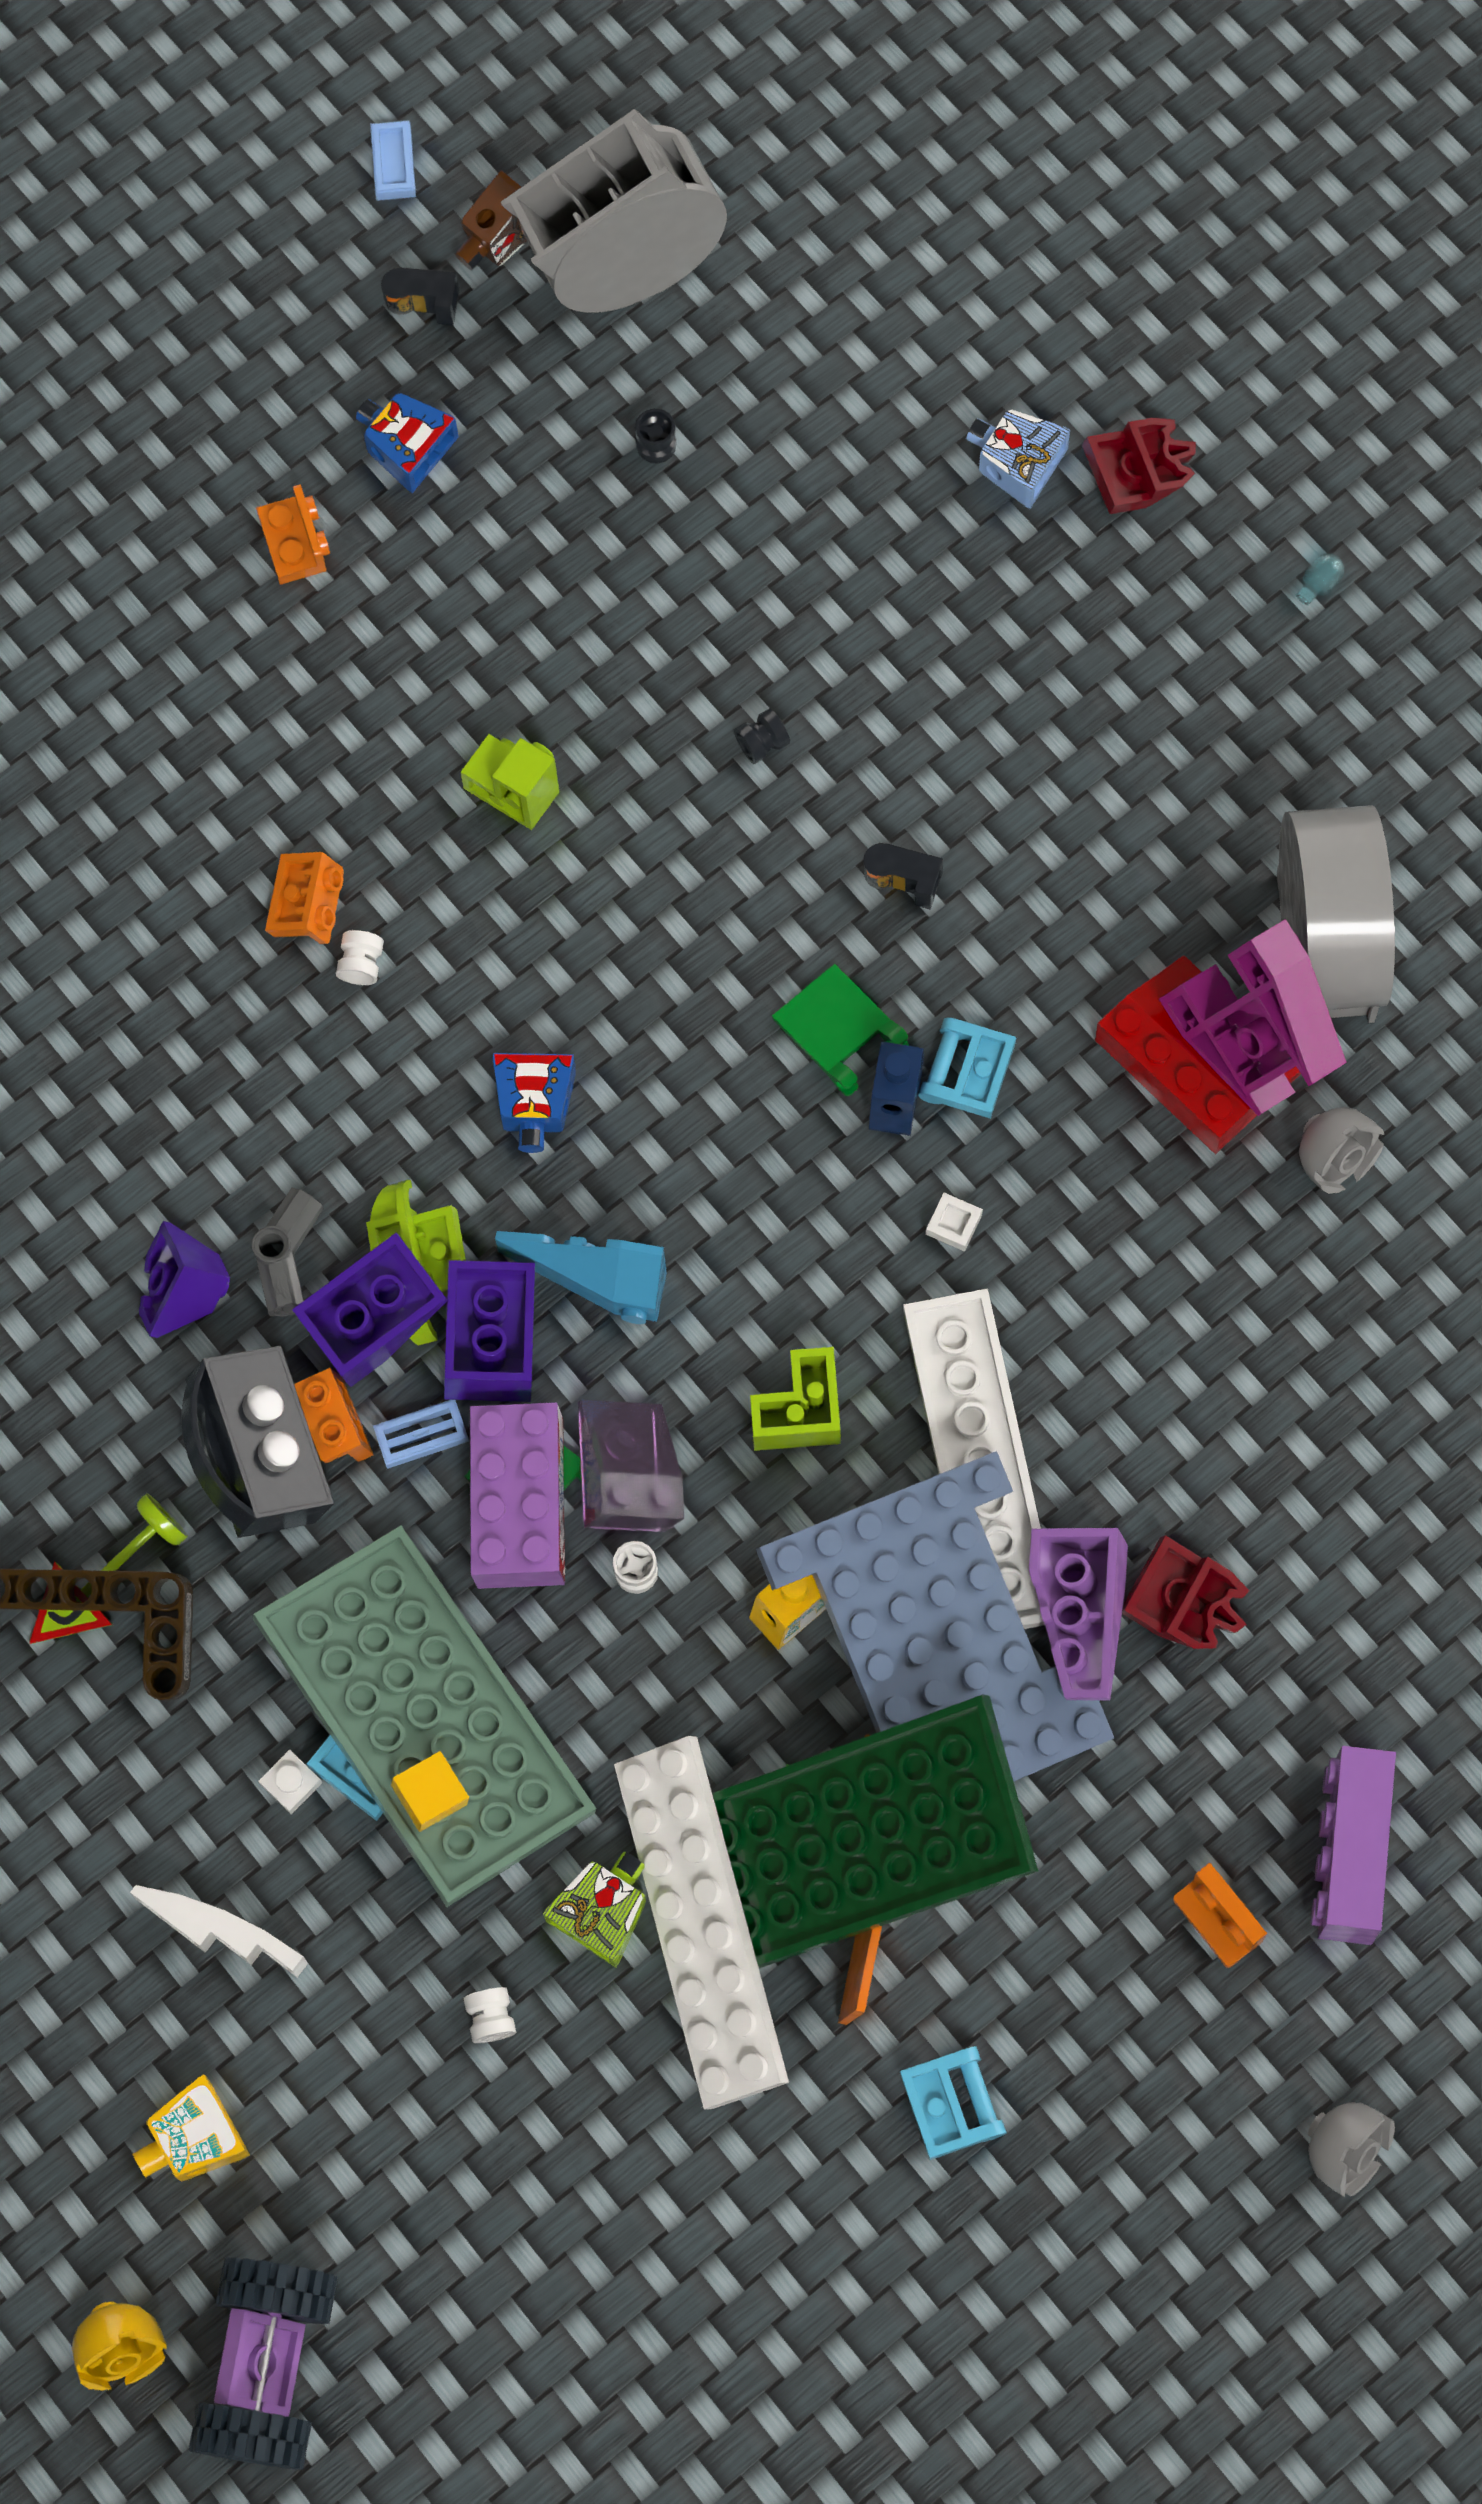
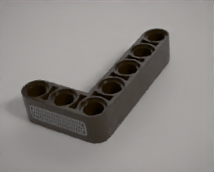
M0 1569V1579L5 1584V1593L0 1599V1609L145 1612L143 1684L146 1692L154 1699L175 1700L184 1696L188 1691L191 1682L193 1588L185 1576L177 1573L155 1571ZM39 1578H43L49 1588L48 1595L41 1602L34 1600L31 1594L32 1585ZM81 1579L88 1580L92 1587L91 1596L84 1603H80L74 1595L75 1585ZM129 1579L135 1586V1596L130 1602L124 1604L118 1598L117 1589L121 1582ZM173 1580L179 1588V1594L175 1602L167 1605L163 1602L160 1591L165 1582ZM171 1624L177 1630L178 1637L174 1646L166 1649L159 1641V1633L165 1625ZM165 1668L171 1669L176 1675L175 1687L168 1693L160 1689L157 1681L160 1672Z

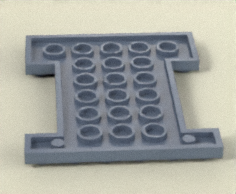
M997 1451L756 1549L772 1590L813 1575L877 1733L976 1696L988 1695L992 1702L1013 1781L1114 1739L1099 1700H1066L1056 1666L1041 1671L981 1525L975 1507L1013 1492Z

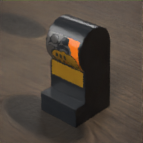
M394 268L383 276L381 281L383 297L387 308L392 313L398 315L408 314L412 311L436 314L438 324L454 326L460 291L456 272Z
M878 843L868 848L864 854V877L866 882L876 889L884 890L893 887L915 894V906L931 910L943 874V858L887 843Z

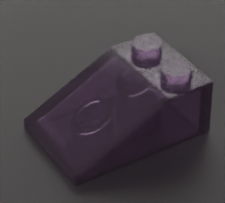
M597 1400L578 1401L584 1528L666 1532L684 1519L682 1474L662 1404Z

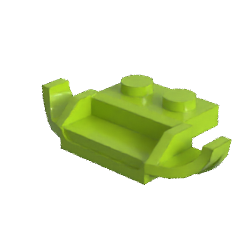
M403 1180L387 1185L377 1196L372 1207L370 1221L366 1222L371 1251L397 1232L443 1295L448 1296L449 1260L466 1261L457 1209L450 1205L417 1214L410 1208L409 1189H412L411 1180ZM430 1319L409 1338L418 1346L438 1341L437 1332L433 1329Z

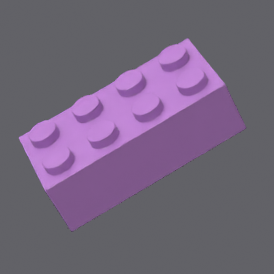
M1342 1746L1336 1758H1330L1328 1767H1325L1323 1793L1330 1794V1801L1326 1802L1325 1810L1321 1811L1319 1837L1326 1838V1846H1322L1321 1854L1317 1855L1315 1881L1322 1882V1891H1318L1317 1899L1314 1898L1311 1913V1925L1319 1926L1318 1939L1372 1945L1381 1932L1396 1752Z

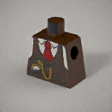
M502 170L461 221L468 240L456 251L455 256L470 270H473L485 256L495 265L500 266L527 242L519 219L501 204V201L520 189L521 186Z

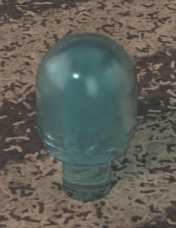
M1331 553L1318 556L1305 571L1303 577L1305 585L1296 594L1298 600L1308 606L1317 595L1325 596L1327 593H1330L1344 575L1342 560L1337 555Z

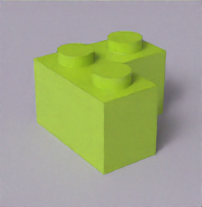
M488 734L461 771L463 788L530 830L534 828L560 792L556 763L552 752L538 742L530 744L522 738L515 744L506 738H502L500 741Z
M834 1347L790 1350L793 1392L750 1395L754 1451L841 1444Z

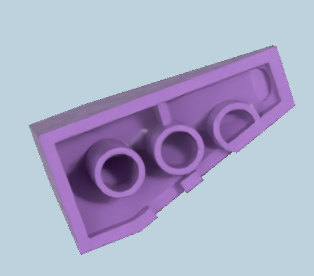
M1118 1528L1031 1529L1029 1572L1036 1590L1040 1612L1046 1626L1052 1647V1655L1066 1700H1110L1126 1586L1128 1545Z

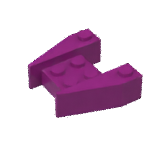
M1286 919L1228 954L1229 959L1250 991L1245 996L1237 999L1228 980L1222 975L1215 964L1159 999L1184 1039L1258 1116L1296 1093L1284 1075L1285 1072L1295 1066L1308 1086L1347 1063L1310 958Z

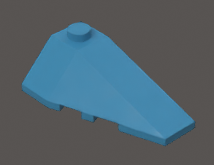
M496 1232L497 1250L504 1256L516 1262L535 1263L536 1273L613 1314L621 1315V1319L633 1324H645L646 1320L657 1322L667 1274L663 1247L607 1239L606 1247H596L588 1243L584 1237L570 1236V1240L564 1241V1244H556L553 1238L544 1234Z

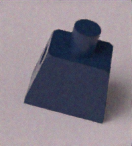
M881 1042L871 1097L870 1130L911 1136L924 1064V1049ZM883 1105H896L902 1110L889 1111L883 1108Z

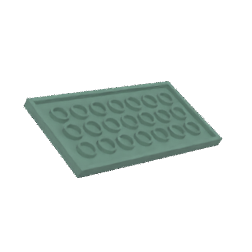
M402 1526L397 1527L253 1614V1621L446 1907L595 1814L596 1807ZM441 1751L468 1794V1805L419 1832L391 1787L392 1778Z

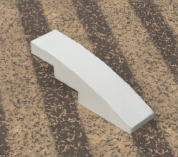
M135 1885L130 1891L137 1901L205 1953L213 1942L218 1939L250 1965L253 1964L262 1951L295 1977H298L308 1964L301 1954L265 1930L225 1910L180 1894Z

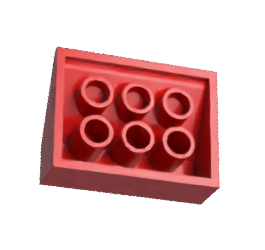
M1183 955L1128 994L1097 1024L1095 1041L1214 1154H1217L1257 1114L1184 1039L1159 1000L1167 993L1202 972ZM1296 1066L1284 1073L1290 1084L1301 1074Z

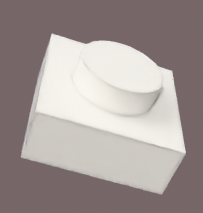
M943 1193L928 1224L926 1235L965 1251L981 1219L983 1209Z
M291 1750L258 1781L290 1814L322 1784L321 1779Z

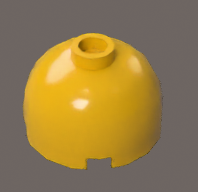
M105 2302L96 2306L77 2328L72 2343L74 2364L80 2383L88 2389L101 2391L111 2389L109 2381L125 2377V2385H129L151 2374L163 2363L165 2359L163 2348L167 2349L162 2331L153 2316L140 2306L116 2302Z

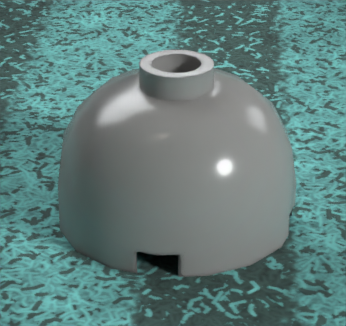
M1347 1107L1331 1109L1322 1114L1314 1115L1308 1120L1300 1142L1299 1157L1304 1172L1320 1189L1328 1194L1339 1193L1345 1190L1341 1185L1343 1181L1353 1173L1356 1182L1359 1181L1375 1164L1384 1145L1378 1137L1379 1134L1384 1135V1131L1372 1119L1356 1109Z
M1354 2102L1334 2107L1327 2114L1320 2113L1317 2115L1308 2130V2136L1311 2137L1309 2144L1310 2164L1316 2176L1328 2187L1344 2197L1345 2193L1349 2196L1356 2195L1367 2185L1381 2166V2163L1374 2161L1380 2147L1389 2151L1395 2132L1394 2121L1374 2108Z

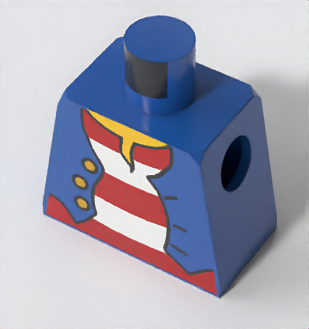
M402 393L396 394L385 408L367 399L362 403L356 414V419L368 427L364 434L368 453L411 493L416 490L459 437L455 417Z
M493 1053L503 1129L519 1132L518 1149L526 1153L542 1152L544 1150V1133L561 1132L564 1129L576 1076L574 1054Z

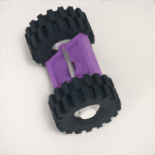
M236 2257L224 2258L216 2305L231 2310L214 2399V2403L223 2405L197 2403L188 2451L272 2467L295 2470L304 2469L312 2422L289 2417L306 2325L298 2322L330 2324L338 2280L337 2276L282 2263L277 2264L269 2261Z

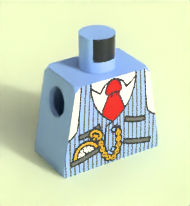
M1008 410L997 427L977 418L970 427L966 440L983 448L980 453V472L1030 509L1068 450L1070 430L1015 410Z

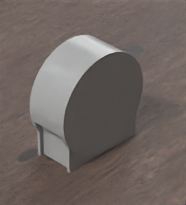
M635 109L501 201L502 206L519 219L522 232L535 255L531 258V261L544 272L558 300L569 309L589 313L624 308L671 287L693 271L711 253L720 240L727 221L726 208L686 135L673 127L652 125Z
M1373 805L1285 812L1281 823L1279 864L1276 873L1281 921L1287 920L1307 952L1330 1017L1367 1015L1368 1023H1374L1379 1007L1387 1006L1390 1001L1395 963V928L1391 873L1384 830L1378 811Z

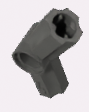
M293 1187L267 1226L260 1229L252 1240V1250L256 1257L269 1316L284 1317L295 1314L292 1309L304 1301L295 1263V1252L324 1210L323 1205L315 1200L313 1196ZM271 1244L284 1246L283 1251L276 1257H266L263 1255V1252Z

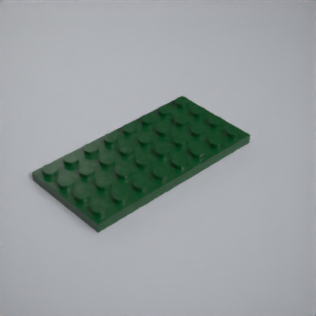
M988 1695L976 1696L712 1793L758 1968L1038 1872L992 1702Z

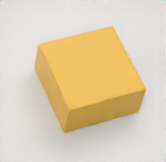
M441 1751L392 1778L391 1787L419 1832L468 1805L469 1796Z

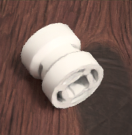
M352 930L343 933L341 949L344 951L342 959L338 960L336 976L345 982L357 985H372L376 983L379 967L376 965V958L382 954L384 940L375 934L365 931Z
M631 1541L620 1546L614 1554V1573L616 1581L622 1589L629 1593L639 1594L653 1587L657 1580L658 1567L655 1553L650 1546L643 1542Z
M500 1987L482 1990L464 1997L466 2012L472 2015L473 2025L470 2028L473 2043L497 2041L516 2034L514 2019L508 2016L507 2006L510 2003L507 1988Z

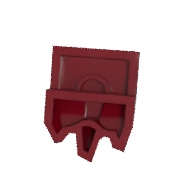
M1147 418L1129 421L1123 431L1086 437L1082 447L1109 514L1147 508L1183 487L1195 474L1191 468L1183 464L1189 462L1196 454V442L1174 440L1170 437L1176 429L1175 419Z
M1165 1535L1159 1538L1123 1604L1122 1614L1162 1638L1193 1649L1217 1648L1218 1643L1213 1632L1215 1627L1228 1633H1237L1247 1625L1231 1608L1229 1601L1231 1598L1242 1599L1250 1590L1232 1571L1209 1557H1199Z

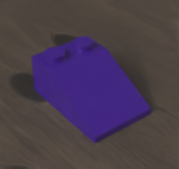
M396 1232L292 1310L351 1388L387 1361L448 1300Z
M449 1260L444 1399L531 1402L535 1263Z

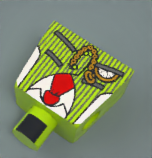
M623 1851L611 1871L592 1861L543 1913L545 1921L614 1967H617L646 1904L645 1895L632 1887L644 1870V1864Z

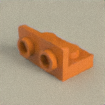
M301 484L293 486L294 497L256 508L280 585L327 571L323 556L330 554L324 531H315L312 521L319 519L313 496L304 497Z
M323 852L281 854L265 931L273 937L310 936L319 944H329L332 928L336 921L335 913L339 893L343 886V867Z
M328 1368L294 1384L320 1459L324 1463L331 1462L346 1454H349L358 1462L374 1455L344 1379L331 1368Z
M1208 1863L1195 1874L1193 1881L1173 1897L1177 1907L1227 1968L1232 1967L1260 1945L1267 1935V1932L1211 1863Z

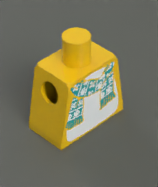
M809 1575L775 1590H772L769 1584L756 1596L749 1619L775 1648L780 1650L826 1610L813 1575ZM768 1613L773 1617L775 1623L769 1618Z
M205 2075L197 2078L146 2121L155 2141L133 2153L145 2177L169 2165L179 2181L191 2179L250 2156L212 2083Z

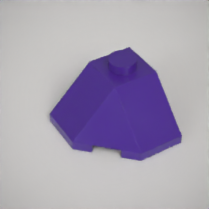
M166 1221L162 1222L145 1258L144 1272L150 1274L148 1281L149 1296H141L139 1315L149 1336L158 1338L213 1313L219 1299L226 1295L230 1283V1276L219 1254Z

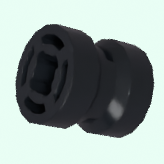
M653 408L641 413L636 420L637 451L642 459L649 463L665 462L675 453L677 445L675 423L668 412L663 409Z
M771 708L758 715L757 723L753 722L750 724L745 722L734 729V735L741 750L752 764H756L766 758L767 752L771 748L780 750L790 744V738L785 726Z

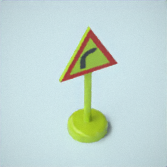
M146 1493L138 1501L137 1509L149 1525L100 1571H116L156 1532L172 1545H179L188 1535L173 1516L157 1500ZM54 1561L52 1570H63ZM90 1582L81 1589L77 1585L74 1588L76 1599L80 1603H84L92 1593ZM47 1584V1586H46V1590H45V1593H44V1596H43V1600H44V1599L46 1598V1596L48 1595V1591H49L48 1584ZM39 1610L29 1644L113 1624L101 1611Z

